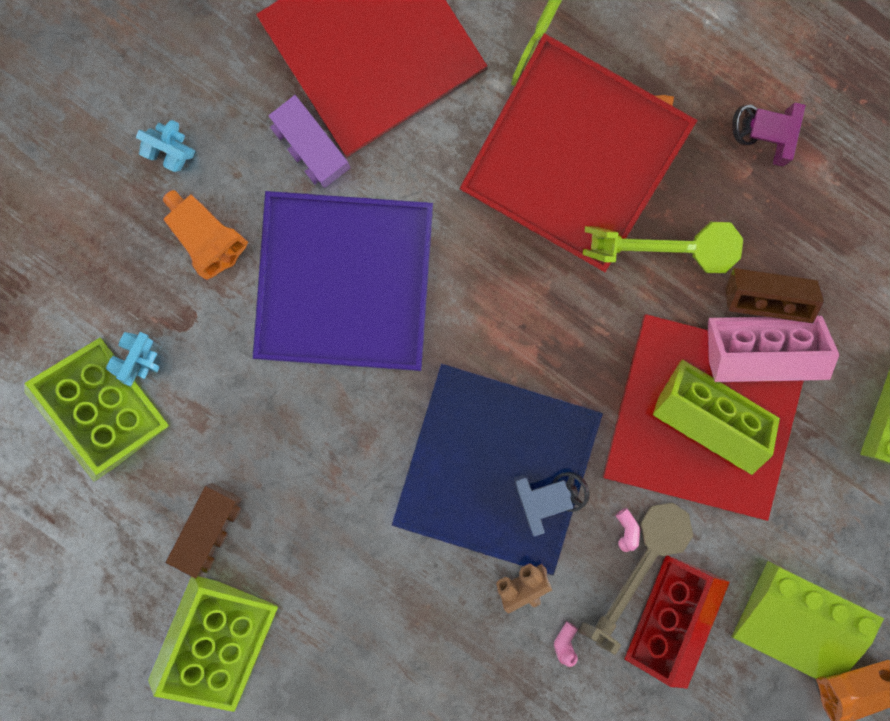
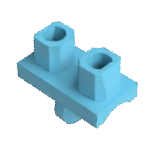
M170 120L166 125L158 123L155 128L156 130L149 128L146 132L138 130L136 138L141 140L139 155L150 160H156L161 150L167 153L163 166L173 172L180 171L185 161L194 157L196 150L182 144L185 135L178 132L179 123L174 120Z
M124 332L118 346L130 351L126 360L124 361L113 356L106 366V369L115 375L116 379L130 387L136 376L145 379L149 370L157 373L160 368L153 363L157 353L150 350L154 341L142 332H139L138 335Z

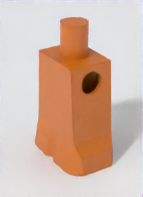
M172 190L163 197V202L171 212L163 220L188 251L192 259V266L198 275L208 280L223 270L234 266L239 255L245 250L248 241L234 229L225 227L191 194L184 200L177 191Z
M890 660L839 675L816 679L823 708L831 721H855L890 708Z

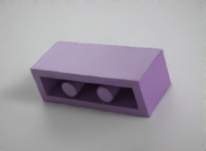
M296 95L268 115L273 122L270 129L280 141L285 138L291 145L287 149L297 163L301 160L305 163L308 169L304 172L314 185L320 182L326 188L350 169L348 161Z

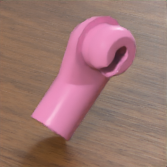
M624 508L615 515L625 529L624 537L620 538L618 545L623 552H629L630 550L634 551L639 546L641 528L628 508Z
M566 621L556 637L554 648L560 663L567 667H573L577 663L578 657L574 652L571 641L578 628Z

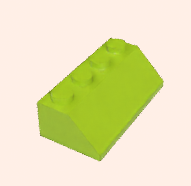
M683 359L660 394L653 413L655 417L664 423L669 424L687 437L692 438L751 475L773 456L780 418L721 382H715L714 378Z

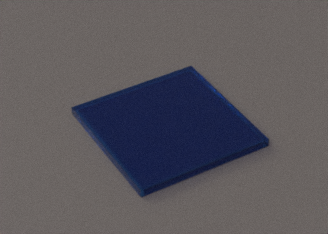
M441 363L391 526L520 566H526L530 563L537 567L542 564L546 568L547 574L554 576L573 512L564 511L542 518L541 522L545 533L533 536L513 478L525 475L531 491L552 484L555 477L563 472H574L584 478L603 413ZM562 476L558 482L564 480L566 484L569 476ZM574 478L573 485L577 488L579 494L581 484Z

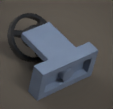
M563 472L555 477L552 484L532 491L525 475L513 478L533 536L545 533L541 522L542 518L564 511H579L589 501L590 492L586 481L574 472ZM562 476H569L566 484L564 480L559 482L558 480ZM574 478L580 482L584 489L583 502L577 497L578 490L573 485ZM572 503L578 505L579 507L574 508Z

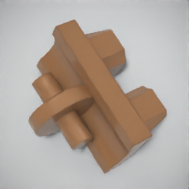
M529 563L521 568L519 577L513 580L504 577L497 581L498 593L501 596L503 608L508 614L528 603L534 608L541 604L539 597L552 591L547 578V570L542 564L534 567Z

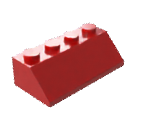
M669 555L665 556L624 660L669 687L688 689L730 582Z

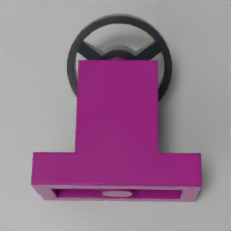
M793 103L785 110L784 114L757 109L753 105H743L734 114L732 121L733 135L741 145H752L758 139L776 143L777 147L773 164L784 167L793 161L806 105ZM744 111L745 118L742 121V130L739 132V118ZM750 134L752 139L746 142L743 137Z

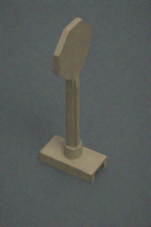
M673 502L649 507L640 522L644 545L647 547L646 551L606 615L601 616L595 627L582 622L577 631L581 635L597 642L596 645L614 655H616L621 647V644L611 636L617 626L615 623L657 556L684 552L693 537L689 514Z

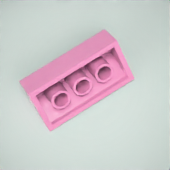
M817 316L813 324L771 317L709 318L708 320L709 364L715 382L831 379L839 353L822 316Z

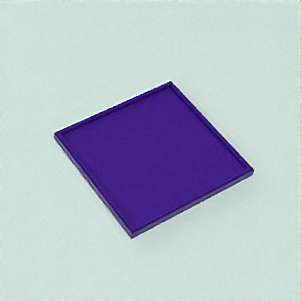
M265 191L252 359L421 371L433 203Z

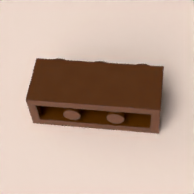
M733 268L725 288L728 311L813 324L824 303L818 280Z
M213 483L206 485L165 563L195 579L203 574V572L207 574L215 561L212 555L216 547L221 548L228 536V532L225 530L229 522L234 523L242 507L238 506L242 498Z

